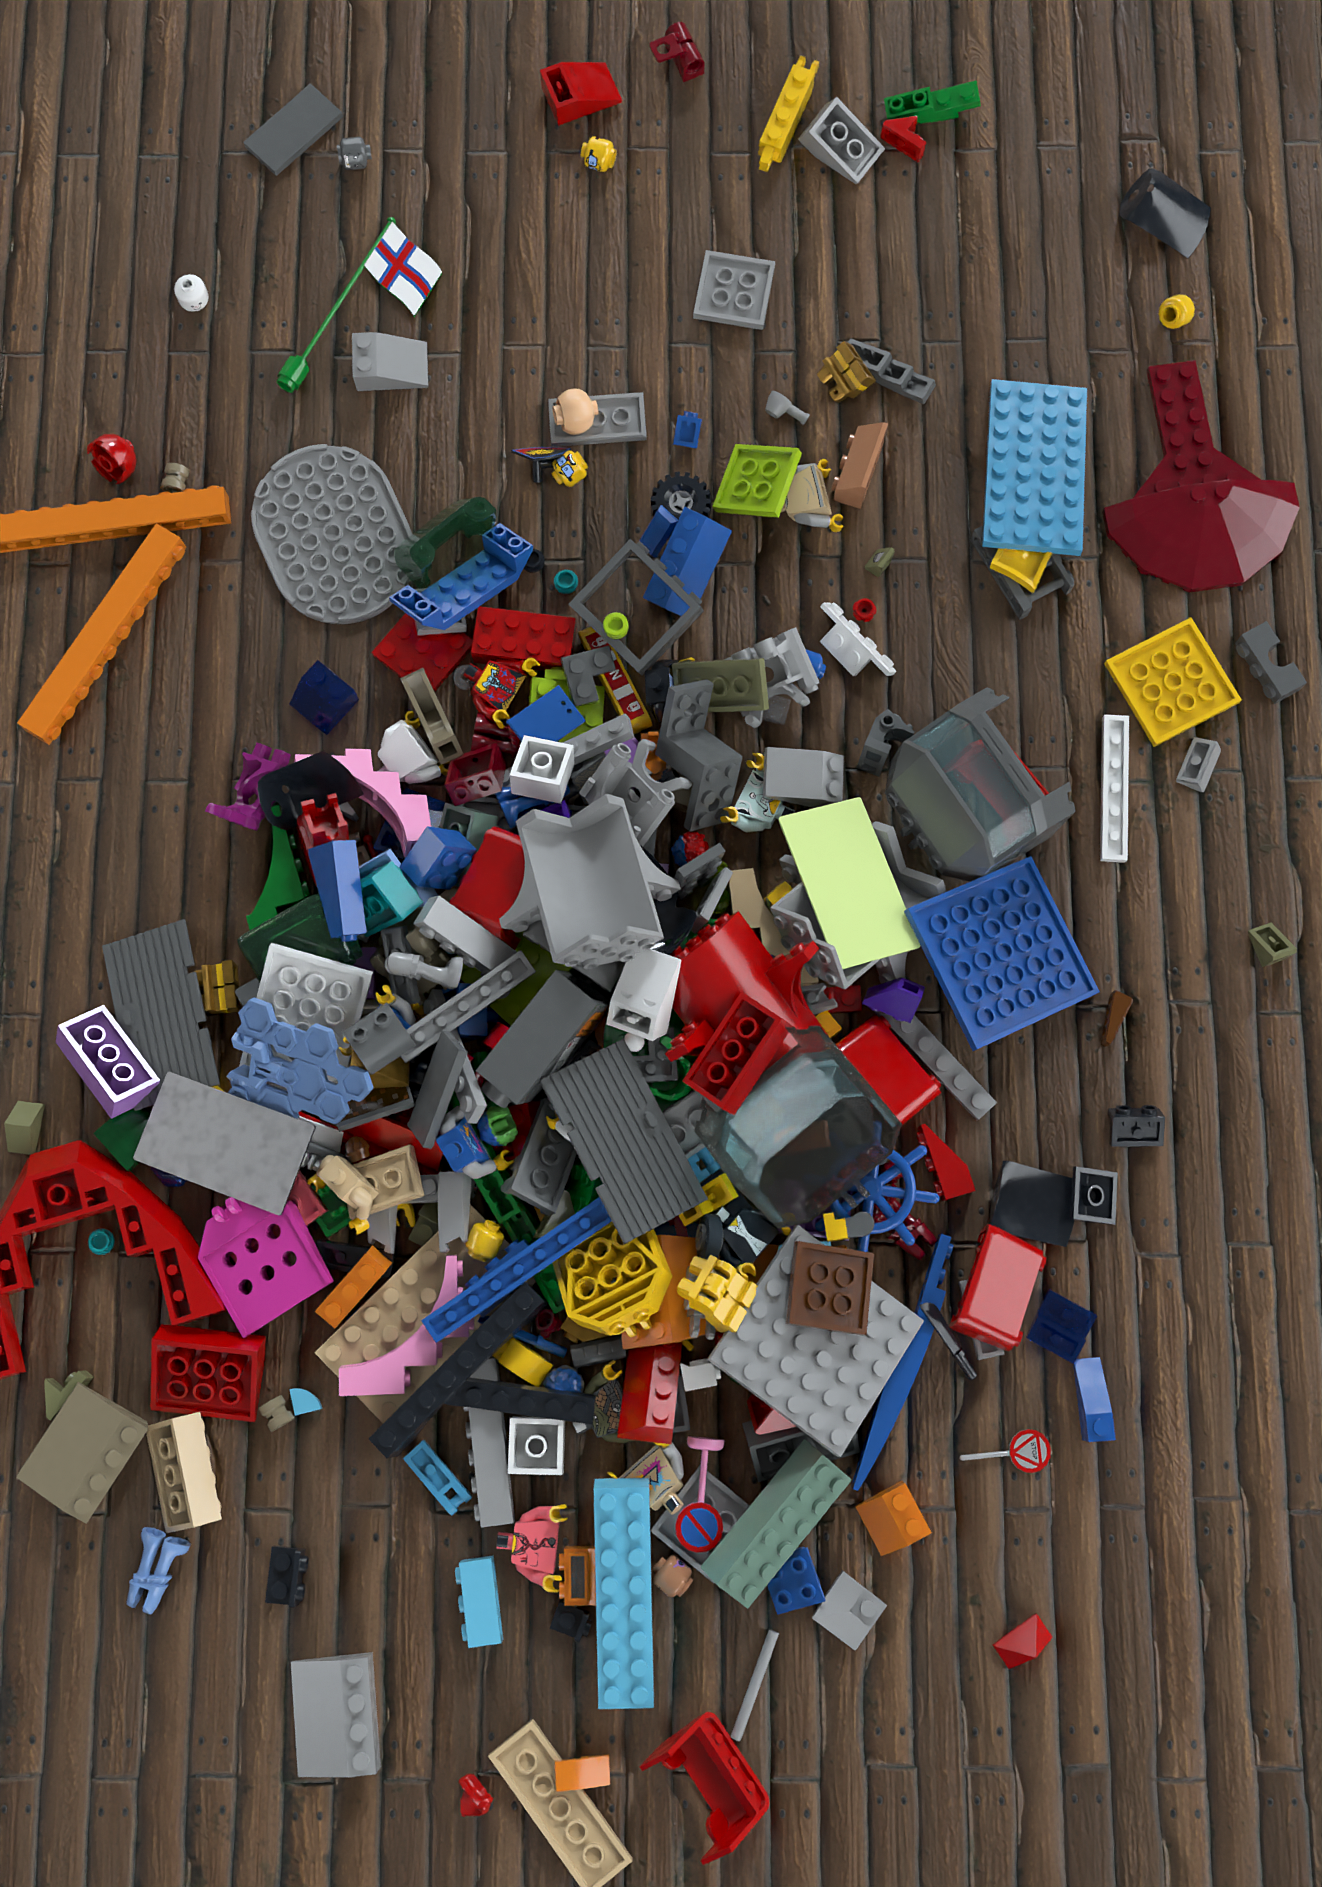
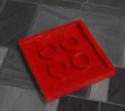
M405 613L371 653L373 657L401 678L423 668L435 692L471 651L473 640L463 632L417 635L415 619Z

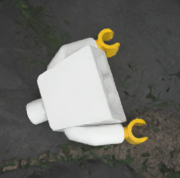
M408 711L405 714V720H400L385 730L381 749L378 751V757L384 766L377 772H398L399 781L409 784L432 780L440 777L441 773L447 776L448 769H445L444 765L450 764V761L440 766L436 765L439 761L415 730L421 724L420 719L417 718L415 721H410L415 716L413 711Z

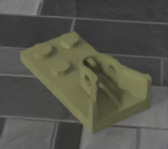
M764 658L696 662L684 660L672 664L674 686L706 679L714 684L708 712L761 711L769 709Z

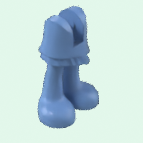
M144 1527L141 1532V1540L144 1545L143 1554L137 1573H133V1579L129 1581L126 1605L135 1608L144 1589H147L149 1592L143 1606V1612L152 1614L157 1608L164 1591L169 1586L167 1582L172 1576L168 1574V1570L173 1559L176 1556L185 1554L191 1544L179 1537L165 1538L166 1533L159 1529ZM162 1545L161 1554L154 1574H150L156 1553L159 1547Z

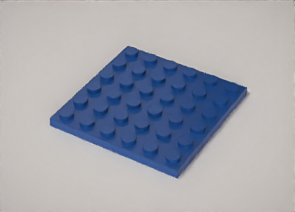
M1031 856L914 905L904 911L972 1051L1100 992Z

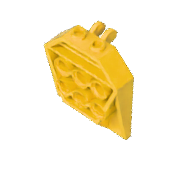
M610 1222L552 1262L567 1316L580 1326L609 1336L618 1335L626 1331L631 1338L637 1334L634 1326L635 1323H640L645 1330L651 1328L649 1318L652 1314L658 1312L672 1279V1273L654 1228L624 1244L613 1222ZM605 1250H607L606 1254L603 1255V1256H601V1254H602ZM584 1262L582 1267L578 1269L580 1263ZM641 1264L640 1269L634 1272L635 1268ZM617 1277V1280L611 1284V1281ZM594 1289L593 1293L588 1296L589 1291Z

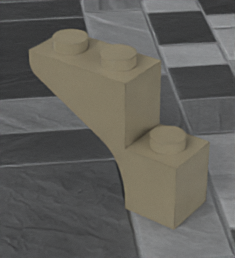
M422 668L400 678L440 764L442 765L464 755L424 669Z

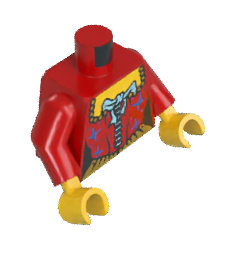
M534 658L526 660L496 659L495 661L489 660L484 670H481L470 663L463 676L475 683L471 695L473 696L472 701L477 711L488 720L495 722L500 729L504 728L501 720L505 718L511 719L506 711L527 676L525 672L535 677L537 673L531 668L533 666H540V664Z

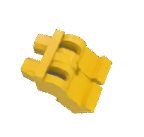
M712 1255L709 1256L708 1260L694 1256L689 1266V1273L698 1276L695 1282L686 1278L681 1279L677 1286L678 1294L688 1300L690 1308L703 1313L706 1316L705 1319L719 1332H736L747 1313L743 1307H750L756 1296V1288L758 1286L754 1282H748L731 1264L725 1261L718 1260V1258Z

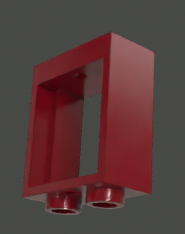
M497 743L464 753V755L450 761L445 787L454 806L502 791L507 763Z

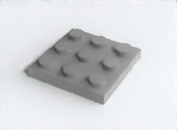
M706 250L693 319L763 330L775 261Z
M699 1465L677 1494L684 1504L683 1507L673 1515L666 1509L650 1531L713 1582L700 1567L750 1505L707 1471L704 1503L710 1504L719 1512L723 1521V1533L717 1545L707 1552L696 1553L686 1549L680 1544L676 1536L675 1523L678 1514L684 1507L698 1502Z

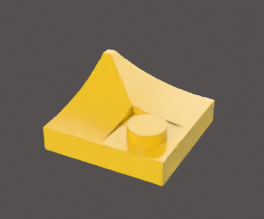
M998 548L991 562L990 569L1013 579L1034 593L1052 552L1043 553Z

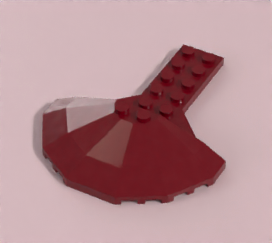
M1196 360L1149 366L1146 372L1164 458L1132 499L1103 509L1102 514L1107 537L1111 541L1114 540L1126 558L1129 557L1138 566L1137 569L1140 573L1144 575L1150 574L1162 579L1164 583L1180 586L1186 592L1242 586L1249 578L1263 569L1264 566L1278 557L1283 551L1300 508L1295 483L1261 480L1214 448Z

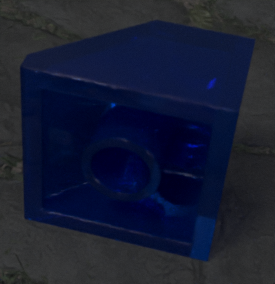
M317 660L301 677L289 704L327 736L359 701V698L352 687Z

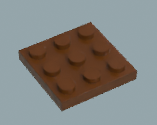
M802 1241L794 1242L786 1324L867 1335L874 1253Z

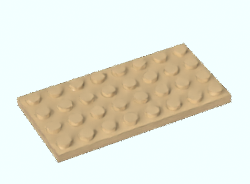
M471 1204L468 1235L475 1223H484L486 1220ZM438 1231L315 1354L338 1378L339 1368L342 1365L363 1363L385 1355L402 1345L417 1332L423 1324L421 1320L430 1315L443 1284L446 1255H457L458 1260H463V1276L458 1277V1287H463V1291L467 1289L465 1284L477 1274L480 1278L487 1272L485 1266L493 1259L483 1262L471 1257L468 1254L465 1242H462L460 1237L448 1243L450 1251L447 1253L440 1252ZM505 1239L496 1256L499 1260L508 1254L505 1249L510 1244ZM532 1276L525 1282L533 1285L536 1281ZM513 1291L507 1298H505L486 1316H491L515 1291ZM480 1314L474 1317V1330H469V1337L482 1325L477 1322L481 1317ZM448 1337L438 1341L442 1342L443 1356L442 1358H437V1365L405 1366L406 1370L411 1371V1386L406 1387L405 1394L356 1396L384 1423L469 1337Z

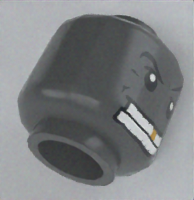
M362 137L343 138L340 141V145H337L339 165H343L346 170L364 169L367 167V160L372 159L370 144L365 145Z

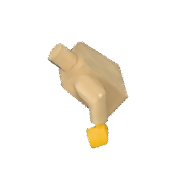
M326 1156L321 1161L317 1173L307 1180L308 1184L313 1183L316 1186V1192L327 1184L341 1200L356 1209L357 1218L349 1222V1227L351 1229L355 1228L356 1235L370 1227L367 1218L370 1214L372 1200L379 1192L347 1159L340 1156Z

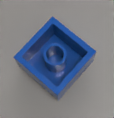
M427 826L400 865V868L419 887L450 890L457 883L458 877L465 867L471 863L477 849L459 831Z

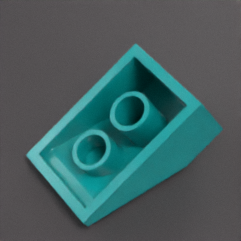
M393 861L379 867L360 880L367 932L364 934L365 937H369L382 929L402 921L423 903L417 890L409 884L403 876L402 870Z

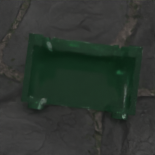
M472 497L454 501L397 546L394 552L396 564L418 589L427 588L431 585L428 571L432 569L431 563L435 558V550L460 530L468 539L472 535L482 536L495 526L497 510L483 497Z
M319 894L302 900L237 939L240 951L260 982L271 943L347 965H353L356 963V959L363 956L358 940L341 942V938H331Z

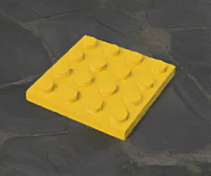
M1191 617L1106 660L1104 663L1153 747L1242 701Z

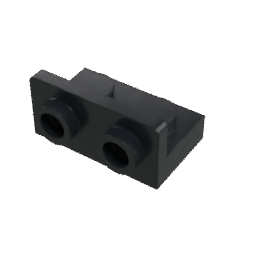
M1118 1105L1116 1108L1108 1109V1115L1111 1118L1109 1143L1112 1147L1164 1146L1165 1116L1156 1106L1144 1105L1141 1108H1131L1126 1105Z
M272 1546L265 1603L283 1604L295 1608L299 1605L300 1601L304 1600L305 1584H302L303 1573L307 1572L309 1556H305L306 1548Z

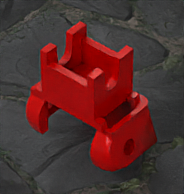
M336 793L327 795V804L322 808L315 807L314 799L301 802L302 815L297 818V836L316 887L317 884L308 849L330 841L349 840L348 824L343 818Z

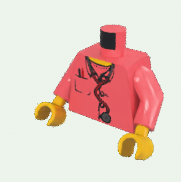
M565 1504L537 1506L522 1514L520 1521L515 1522L514 1533L498 1532L497 1549L512 1550L511 1563L515 1564L517 1571L531 1582L543 1586L547 1592H559L558 1589L553 1587V1581H562L561 1576L550 1574L555 1572L559 1523L567 1520V1517L563 1518L560 1515V1509L567 1508Z

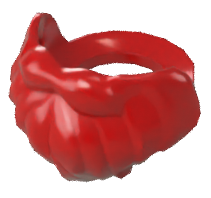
M467 1774L458 1780L459 1785L464 1790L460 1800L461 1816L474 1817L486 1814L489 1811L493 1797L488 1794L486 1788L482 1786L474 1774Z

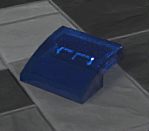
M1049 1289L1035 1315L1026 1338L1074 1364L1086 1342L1085 1338L1096 1320L1097 1314Z

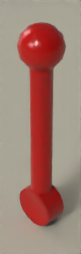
M365 835L363 842L368 845L373 859L376 857L372 845L373 837Z

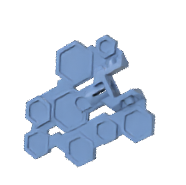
M255 997L248 1000L238 1012L242 1024L231 1038L234 1048L252 1055L250 1066L242 1065L230 1071L226 1076L232 1086L228 1091L229 1094L296 1119L300 1117L298 1112L304 1110L336 1125L349 1113L348 1101L355 1100L360 1102L374 1088L367 1070L354 1065L347 1068L339 1064L335 1052L339 1047L333 1029L316 1023L307 1031H303L294 1025L279 1022L276 1019L272 1004ZM270 1044L274 1046L276 1052L290 1056L294 1060L290 1062L274 1056ZM327 1075L337 1078L338 1084L328 1081ZM270 1081L287 1088V1091L268 1085L267 1082Z

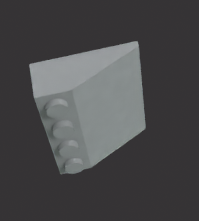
M373 1652L291 1661L298 1777H355L376 1774L381 1767Z

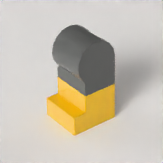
M834 1212L823 1214L827 1242L865 1237L874 1228V1219L867 1212H859L853 1217L836 1220Z

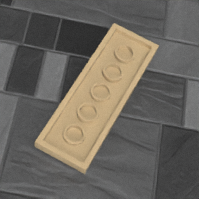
M534 1719L530 1720L488 1755L580 1887H602L632 1862L633 1858L584 1789L556 1792L554 1760L562 1759Z

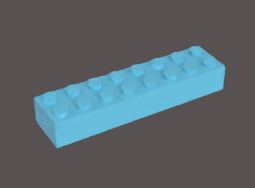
M649 1478L595 1479L594 1528L598 1709L654 1708Z

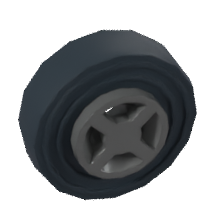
M705 1214L701 1218L696 1231L695 1245L697 1256L708 1260L710 1255L718 1258L723 1244L722 1221L720 1216L716 1214Z

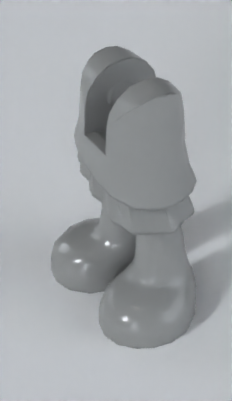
M394 952L386 958L384 966L390 974L404 976L410 980L414 977L418 981L423 977L445 988L454 990V988H457L461 977L463 958H452L444 968L424 963L422 955Z

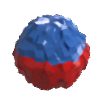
M689 831L679 836L674 846L671 847L675 864L682 867L709 850L708 842L703 840L705 835Z

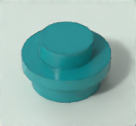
M562 570L556 574L554 586L560 593L570 594L578 587V577L573 571Z
M103 1228L96 1229L88 1238L89 1249L97 1255L109 1253L115 1244L113 1233Z

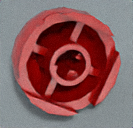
M103 434L87 445V453L91 452L94 458L91 460L92 465L106 480L111 482L113 478L117 481L116 484H121L134 472L137 460L134 446L129 440L116 434Z

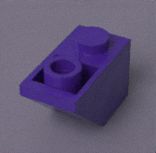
M900 977L868 988L862 1004L867 1005L873 1011H881L891 1015L895 1020L911 1023L925 987Z

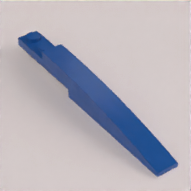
M944 1234L937 1236V1242L932 1252L914 1312L924 1322L878 1395L851 1483V1488L858 1491L885 1444L924 1358L934 1327L921 1310L920 1305L929 1302L935 1304L939 1311L941 1310L946 1291L936 1287L937 1284L941 1285L946 1272L945 1269H942L945 1258H950L953 1250L950 1236Z

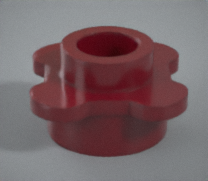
M551 1308L549 1310H542L536 1317V1326L541 1330L540 1335L544 1338H548L550 1333L556 1330L559 1331L563 1325V1322L559 1320L558 1313L554 1314Z

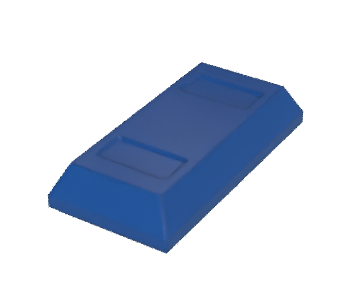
M660 505L639 540L650 551L649 554L655 558L678 522L662 505Z

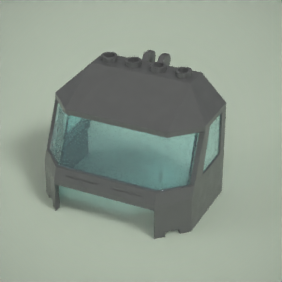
M988 687L962 701L904 741L890 761L885 788L888 803L891 807H895L905 826L899 833L902 837L911 833L915 836V839L908 844L910 849L912 850L918 846L924 849L929 856L930 864L934 869H938L941 875L968 882L997 871L1046 841L1076 812L1074 802L1068 799L1067 793L1071 791L1070 782L1045 796L989 718L987 712L1007 701L1009 697L1003 694L996 696L994 690Z

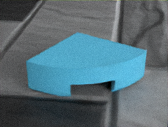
M301 1388L289 1389L295 1416L323 1409L319 1399L311 1392Z

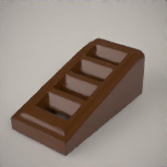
M1117 990L1110 994L1101 1038V1045L1104 1047L1112 1044L1133 1002V998Z

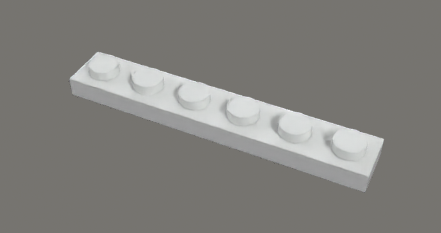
M1104 715L1102 717L1100 861L1125 863L1128 858L1129 716Z

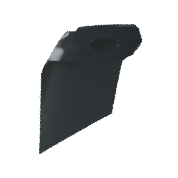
M1156 169L1145 171L1131 186L1120 204V215L1123 219L1146 230L1186 258L1190 257L1200 243L1206 231L1211 207ZM1153 184V191H1147L1148 187ZM1135 190H1139L1137 196L1131 202H1128L1131 194Z
M325 751L318 752L270 772L258 781L259 800L267 820L273 826L283 830L292 829L297 826V818L302 815L301 802L314 799L315 807L322 808L327 804V795L336 793L339 805L364 795L351 772ZM283 785L289 788V791L287 793L283 792ZM273 801H277L281 805L282 814L279 817H276L271 810Z
M1003 1161L991 1199L989 1224L1014 1236L1067 1247L1075 1221L1070 1219L1072 1178L1012 1161Z

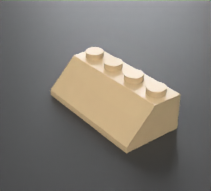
M200 1412L148 1425L146 1432L166 1533L189 1529L222 1519L220 1513L221 1504L217 1498L215 1488L216 1479L210 1463V1450L204 1434L205 1424L201 1419Z

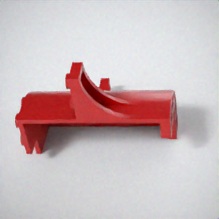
M738 911L731 916L728 913L722 915L715 921V925L712 927L709 924L705 925L697 931V936L685 944V948L682 949L678 946L670 954L672 957L681 959L672 1008L685 1024L682 1028L683 1033L671 1040L672 1046L665 1053L670 1062L684 1055L698 1057L741 992L793 1026L744 1102L762 1094L789 1077L787 1074L795 1068L803 1066L829 1037L809 1009L801 989V973L804 964L819 950L814 940L805 945L801 942L791 948L789 954L784 955L781 953L772 958Z

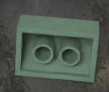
M445 803L439 828L459 831L478 852L485 832L497 826L499 816ZM471 863L465 867L458 877L455 886L460 887V880L467 873Z

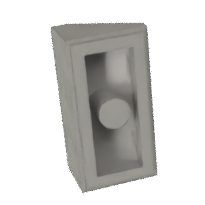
M1194 737L1176 782L1196 791L1204 792L1221 753L1218 742Z

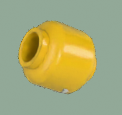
M1181 294L1167 298L1159 307L1158 315L1161 323L1171 329L1186 325L1194 316V303L1188 296Z
M485 1220L484 1223H475L468 1235V1241L465 1242L468 1254L483 1262L495 1258L504 1241V1235L499 1230L500 1226L490 1220Z

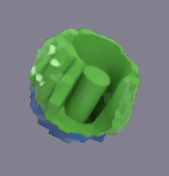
M489 1107L477 1123L480 1140L489 1145L507 1146L518 1134L517 1126L508 1107Z

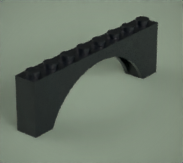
M524 1282L368 1439L387 1459L398 1457L417 1438L429 1420L460 1386L497 1350L531 1323L549 1305L547 1300L531 1284Z

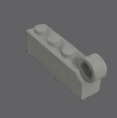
M440 896L430 897L413 923L420 928L419 932L430 939L434 938L440 942V947L443 950L457 954L463 958V964L470 968L475 967L481 971L480 975L482 977L517 953ZM511 990L498 999H503L510 994Z

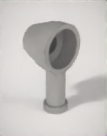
M776 391L770 393L765 411L770 416L778 419L786 412L800 421L802 425L805 424L810 414L804 413L792 405L790 400Z

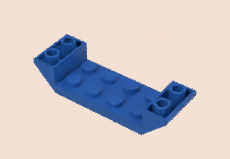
M499 523L482 535L483 551L421 593L407 585L390 596L389 600L420 624L446 630L517 581L533 551V545Z

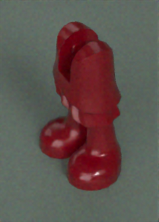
M478 712L471 751L497 743L502 753L510 754L512 758H515L522 742L508 725L500 729L496 723L490 722L483 714ZM491 734L509 738V741L507 742L491 739L481 735Z
M891 1183V1184L889 1185V1186L897 1187L894 1183ZM883 1196L896 1213L901 1207L900 1203L894 1197ZM874 1202L872 1216L874 1222L878 1223L887 1220ZM908 1214L903 1223L913 1237L916 1239L919 1236L928 1245L933 1247L937 1239L928 1229L925 1222ZM894 1228L887 1231L890 1233L887 1238L894 1240V1244L900 1246L914 1258L921 1260L926 1255L917 1244L906 1245Z

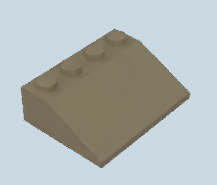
M78 1382L16 1475V1478L62 1511L87 1524L147 1432L148 1423L146 1420Z

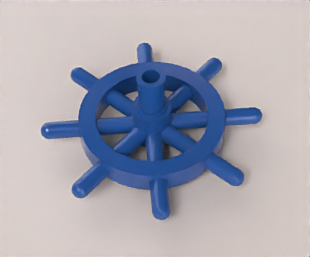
M881 1120L876 1121L874 1124L872 1143L860 1144L847 1149L836 1133L830 1132L829 1139L831 1145L839 1154V1157L832 1164L827 1177L805 1174L803 1182L809 1185L826 1187V1197L831 1209L830 1213L834 1212L835 1220L850 1218L851 1216L848 1212L862 1201H864L862 1212H867L873 1216L875 1202L887 1220L874 1223L873 1231L870 1234H879L894 1228L906 1245H913L915 1238L903 1221L910 1213L914 1202L920 1201L935 1204L940 1200L937 1193L916 1190L915 1177L910 1167L927 1153V1148L920 1145L903 1158L895 1150L882 1145L885 1124ZM870 1154L868 1174L865 1173L856 1161V1157ZM883 1156L892 1161L894 1165L878 1176L880 1157ZM845 1165L848 1166L858 1181L838 1178ZM902 1173L905 1188L885 1185ZM837 1189L855 1191L857 1193L840 1204ZM883 1196L904 1199L896 1213ZM823 1218L815 1224V1229L818 1232L825 1230ZM870 1234L865 1237H859L857 1251L868 1252Z

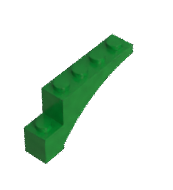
M279 805L271 807L276 817L281 816L282 809ZM273 825V854L269 876L254 910L250 915L246 916L251 938L257 945L287 936L285 928H288V922L285 914H281V912L309 904L307 896L311 895L307 881L303 882L301 873L304 872V866L301 858H296L295 849H298L294 834L290 835L289 829L283 830Z

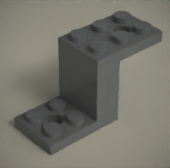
M707 679L668 688L655 755L693 782L684 827L689 831L723 823L720 820L722 816L729 817V813L723 810V808L731 807L743 757L704 729L714 685Z

